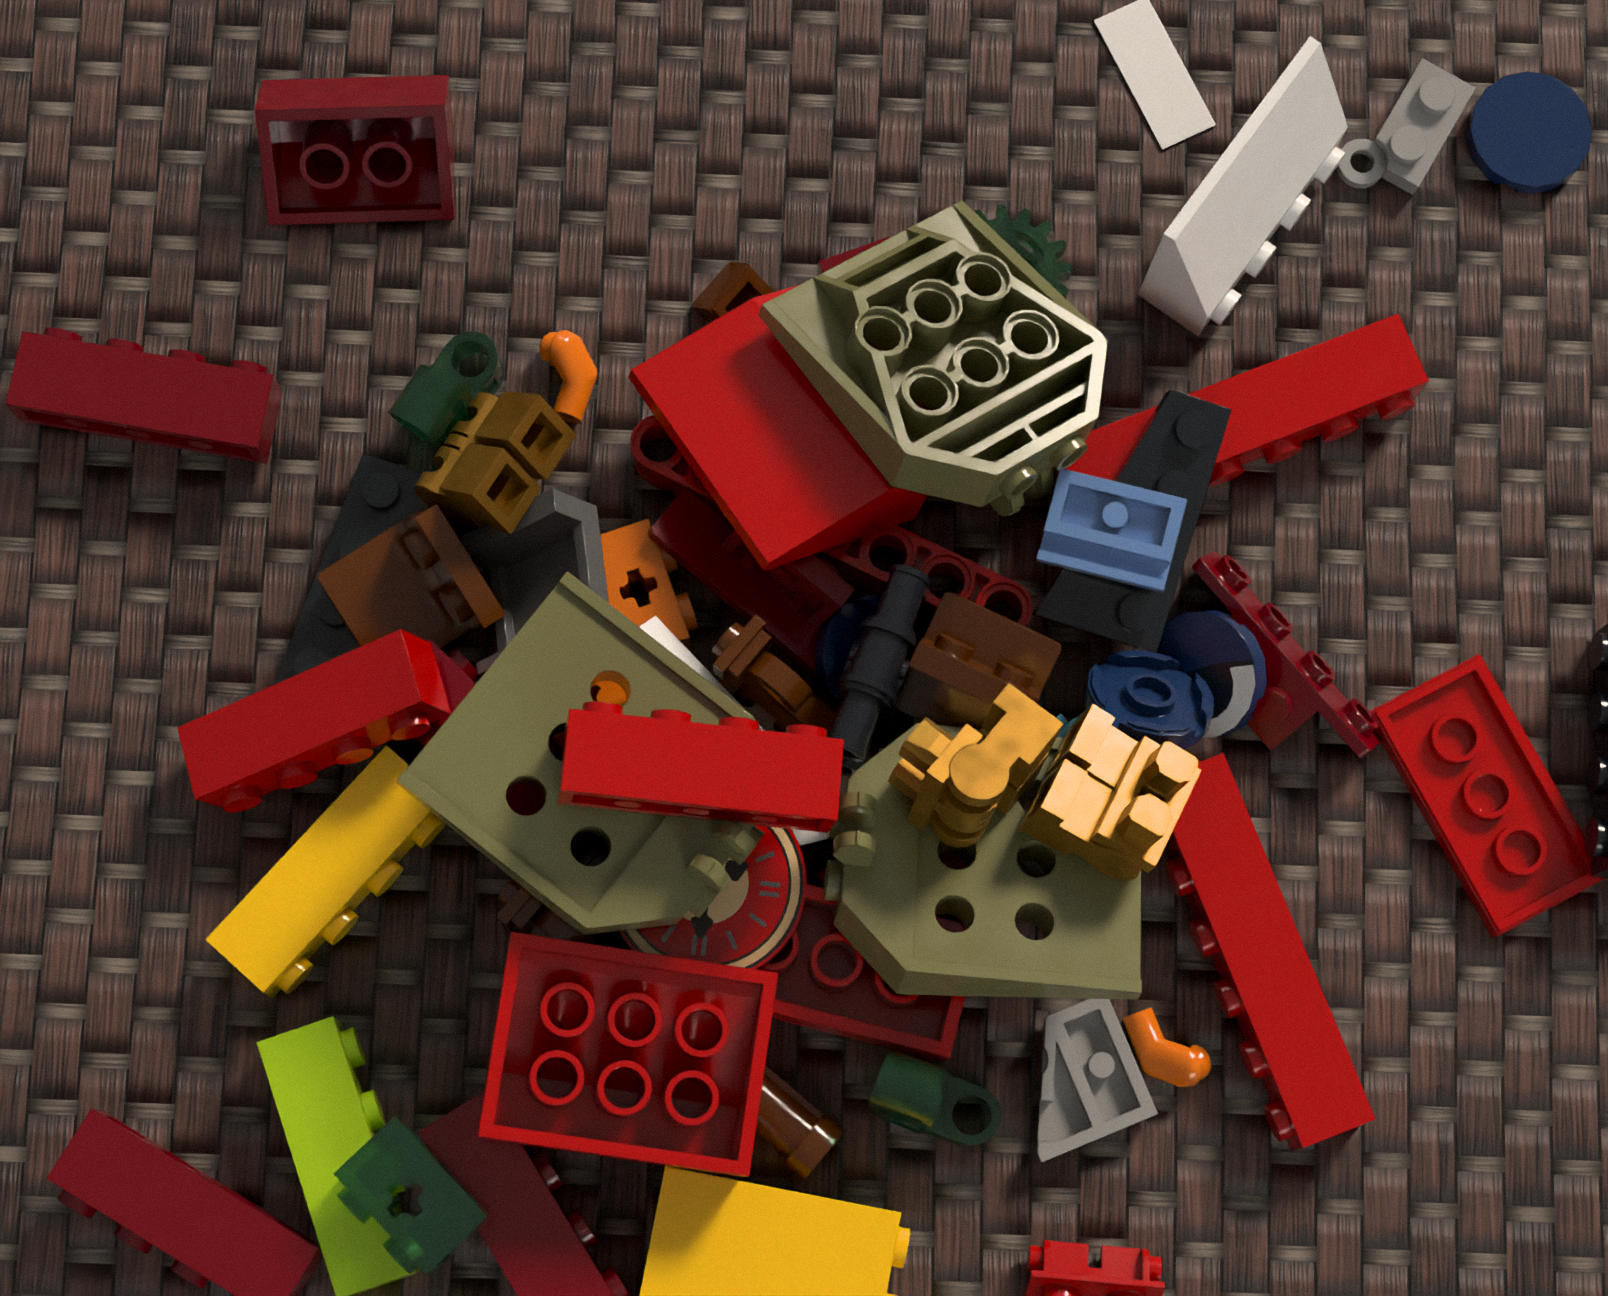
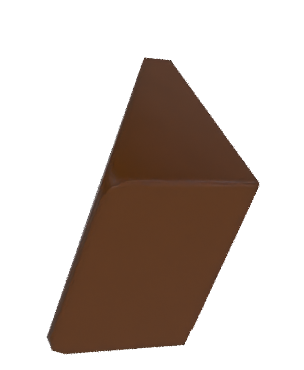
M730 262L719 272L691 306L701 317L711 323L748 300L774 291L747 263Z

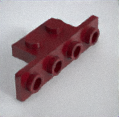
M682 490L649 529V538L749 622L756 614L765 621V632L772 637L771 642L819 682L815 671L816 639L822 624L842 607L855 589L841 578L840 572L831 562L814 554L764 571L729 523L690 490Z
M1212 551L1199 558L1192 565L1193 570L1232 613L1229 618L1233 619L1238 625L1244 624L1255 635L1265 657L1267 685L1263 699L1257 700L1256 708L1251 713L1255 714L1247 724L1271 751L1317 711L1360 758L1367 755L1382 741L1375 731L1378 728V723L1372 713L1360 701L1354 698L1350 701L1346 699L1332 683L1335 680V674L1327 662L1312 650L1306 653L1290 635L1293 627L1287 617L1275 605L1269 602L1263 605L1247 587L1251 583L1250 577L1236 560L1228 555L1221 557L1216 551Z

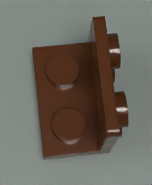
M437 504L420 508L323 569L316 576L319 585L359 647L399 629H403L426 641L430 638L441 649L470 629H485L506 615Z

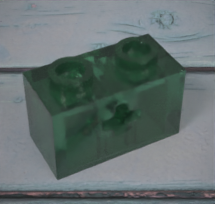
M395 1116L334 1173L345 1186L336 1194L338 1198L363 1224L372 1216L390 1235L382 1245L409 1274L418 1266L426 1275L434 1274L492 1218L407 1124ZM399 1185L414 1189L419 1185L422 1187L424 1192L417 1200L424 1210L420 1215L416 1216L412 1213L404 1212L397 1216L394 1209L398 1206L400 1199L394 1190Z

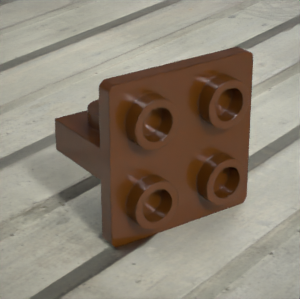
M946 592L924 637L919 641L908 666L910 668L894 708L920 721L927 717L937 725L963 728L968 724L974 729H982L993 701L1008 683L1035 703L1038 702L1062 646L1059 642L956 593Z

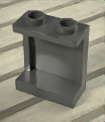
M552 488L535 497L511 535L494 531L486 523L481 528H476L460 537V542L473 563L489 570L491 591L506 614L495 621L498 652L476 663L478 678L485 674L567 571L609 603L596 505Z

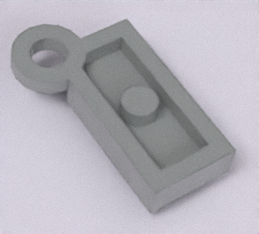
M1422 58L1374 141L1365 138L1354 139L1346 143L1341 149L1346 153L1336 168L1341 180L1348 186L1358 189L1375 185L1380 178H1383L1414 195L1476 87ZM1356 154L1365 155L1370 159L1372 169L1366 173L1357 172L1351 166V157Z

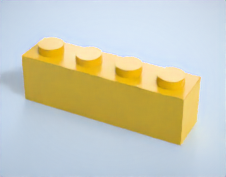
M387 745L205 939L256 987L272 998L280 990L289 994L296 989L314 967L308 959L326 940L331 945L339 942L351 930L359 918L354 912L356 907L370 892L376 897L383 894L402 873L403 867L398 862L415 844L421 849L426 847L446 825L445 822L397 784V779L409 765Z

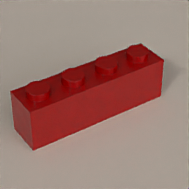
M399 629L177 727L195 800L223 808L225 812L235 813L256 807L262 802L261 796L279 788L292 789L305 786L317 779L318 771L334 764L347 765L363 761L373 755L374 747L392 739L408 740L419 737L430 730V723L450 715L451 711L432 644L403 629Z
M585 702L582 704V710L569 708L565 723L557 804L722 822L725 819L733 823L828 833L838 820L844 739L827 737V730L822 727L798 724L787 726L786 733L759 730L758 721L742 717L720 718L718 725L691 722V714L671 709L653 710L650 717L623 715L622 706L608 702Z

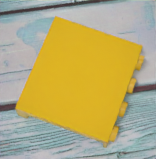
M665 1166L639 1296H898L887 1293L891 1267H904L910 1229L899 1227L901 1212Z

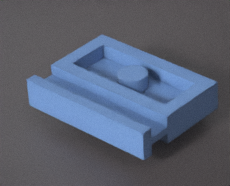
M1067 469L1061 470L1056 481L1041 546L1036 559L1041 563L1164 593L1187 499Z

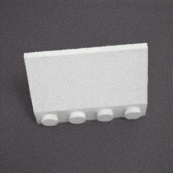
M1311 36L1308 38L1164 232L1138 295L1196 336L1201 334L1210 320L1221 326L1242 296L1234 290L1245 272L1254 278L1257 277L1277 248L1268 242L1280 225L1289 231L1293 228L1311 202V199L1303 195L1314 178L1325 184L1346 154L1337 146L1348 125L1320 42Z

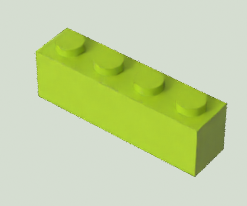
M332 1016L256 1042L335 1295L353 1296L421 1272L417 1258L427 1254L425 1243L415 1216L407 1219L403 1217L396 1194L406 1191L404 1177L395 1153L384 1156L376 1130L385 1128L386 1122L375 1090L364 1092L356 1068L365 1065L366 1060L355 1028L351 1027L344 1030L342 1022Z

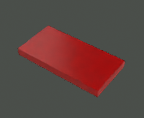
M1480 654L1370 711L1378 723V728L1375 731L1381 737V743L1492 938L1509 931L1605 879L1591 877L1592 857L1586 854L1584 846L1585 836Z

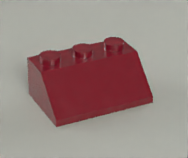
M449 75L262 81L255 107V117L268 225L455 220L454 130Z

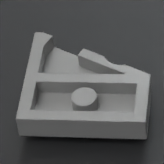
M1087 999L1044 1018L1036 1155L1040 1163L1158 1114L1110 999Z

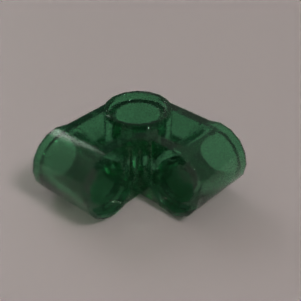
M464 332L454 336L430 367L420 364L388 411V414L396 420V424L439 450L458 421L472 420L467 413V407L475 395L479 392L494 395L500 388L504 379V367L494 342L486 334L478 332ZM470 354H481L489 359L486 370L478 376L464 377L457 373L460 361Z
M892 1048L888 1050L868 1103L871 1105L870 1113L878 1118L926 1135L927 1133L965 1148L980 1147L990 1141L1000 1127L1002 1116L999 1102L988 1090L953 1076L946 1069ZM962 1100H978L987 1108L990 1117L989 1126L982 1133L976 1135L964 1134L955 1126L952 1112L956 1104Z

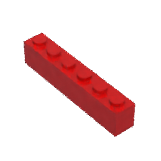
M1399 313L1187 394L1232 409L1209 486H1216L1236 478L1245 471L1242 465L1264 457L1267 464L1287 459L1302 450L1301 442L1321 435L1324 442L1344 437L1359 428L1358 420L1378 413L1381 420H1387L1415 407L1414 399L1429 382V379ZM1157 406L1092 430L1085 441L1088 445L1087 451L1079 460L1066 469L1114 481L1124 466L1126 457ZM1054 468L1053 472L1055 485L1059 474L1056 468Z
M1221 753L1198 763L1197 767L1201 769V772L1166 844L1171 859L1166 860L1164 866L1175 894L1178 897L1186 895L1196 919L1189 921V928L1199 953L1203 958L1211 955L1221 979L1214 982V990L1218 1002L1228 1019L1236 1016L1246 1040L1239 1043V1051L1243 1063L1253 1080L1262 1079L1271 1102L1264 1105L1268 1124L1279 1142L1287 1140L1290 1150H1297L1376 1120L1225 755Z

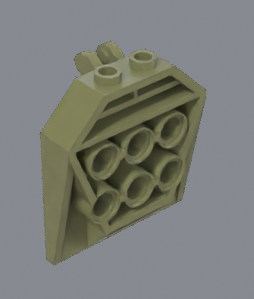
M963 201L940 211L761 306L759 317L892 487L978 507H983L990 503L993 511H996L999 515L1011 516L1020 511L1024 505L1023 493L1037 499L1052 492L1051 490L1055 487L1052 466L1057 471L1064 470L1079 460L1088 449L1085 441L1099 415L1107 339ZM870 345L881 348L883 351L874 349ZM967 376L973 377L977 379L979 382L974 381ZM916 404L924 405L930 410L920 408Z
M567 571L428 744L397 779V784L582 936L674 925L684 917L688 910L700 918L731 879L723 867L725 862L730 857L737 864L741 865L765 833L755 825L733 823L725 819L722 822L557 804L561 761L556 759L550 752L548 741L555 734L565 732L569 708L582 710L583 703L594 702L590 689L596 683L604 680L613 681L624 690L626 704L622 706L623 715L650 717L653 710L671 709L691 714V722L718 725L719 719L724 717H742L754 720V716ZM530 784L541 792L544 806L535 814L529 816L519 815L508 806L506 794L515 785ZM584 833L594 834L604 841L607 848V859L596 866H585L573 857L570 849L571 841L576 836Z
M916 723L848 776L843 795L839 797L838 820L827 833V839H834L833 856L837 858V861L827 860L823 899L835 901L833 925L896 994L1137 1000L1142 993V980H1140L1141 871L1134 880L1125 881L1108 877L1091 867L1085 859L1078 855L1070 853L1068 856H1065L1018 829L1026 814V811L1023 810L1019 802H1032L1041 782L1048 776L1046 772L1064 738H1056L1038 777L1009 812L1004 815L996 809L981 839L967 847H953L943 843L933 833L930 823L922 831L908 821L907 817L914 801L888 782L891 772L902 759L898 755L902 744L920 723ZM938 725L954 738L962 730V727ZM944 853L957 855L964 861L967 868L962 870L948 868L941 862L938 855ZM1017 862H1033L1041 867L1045 876L1038 878L1028 876L1020 869ZM947 914L956 917L965 927V931L957 933L946 931L939 925L936 916ZM1028 922L1034 924L1040 929L1044 939L1031 940L1024 937L1016 928V923Z

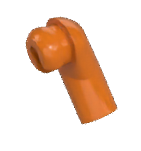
M568 330L547 333L542 338L539 346L541 359L547 361L550 366H555L563 380L553 410L564 421L580 424L582 423L597 380V368L578 335Z
M1152 1007L1122 1018L1139 1064L1147 1075L1177 1087L1194 1086L1199 1080L1208 1076L1211 1070V1060L1207 1051L1198 1045H1192L1189 1048L1164 1039Z

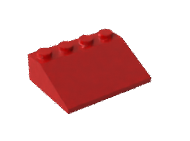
M797 286L748 300L634 367L628 376L631 383L764 571L913 520L928 496L892 487L759 317L762 304Z
M511 932L476 1138L738 1177L749 1176L778 973Z

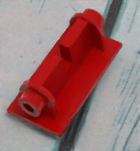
M1043 1239L1041 1246L1029 1245L1027 1272H1031L1024 1296H1162L1165 1289V1282L1160 1281L1162 1259L1158 1256H1150L1149 1249L1102 1245L1100 1249V1268L1088 1267L1089 1244Z

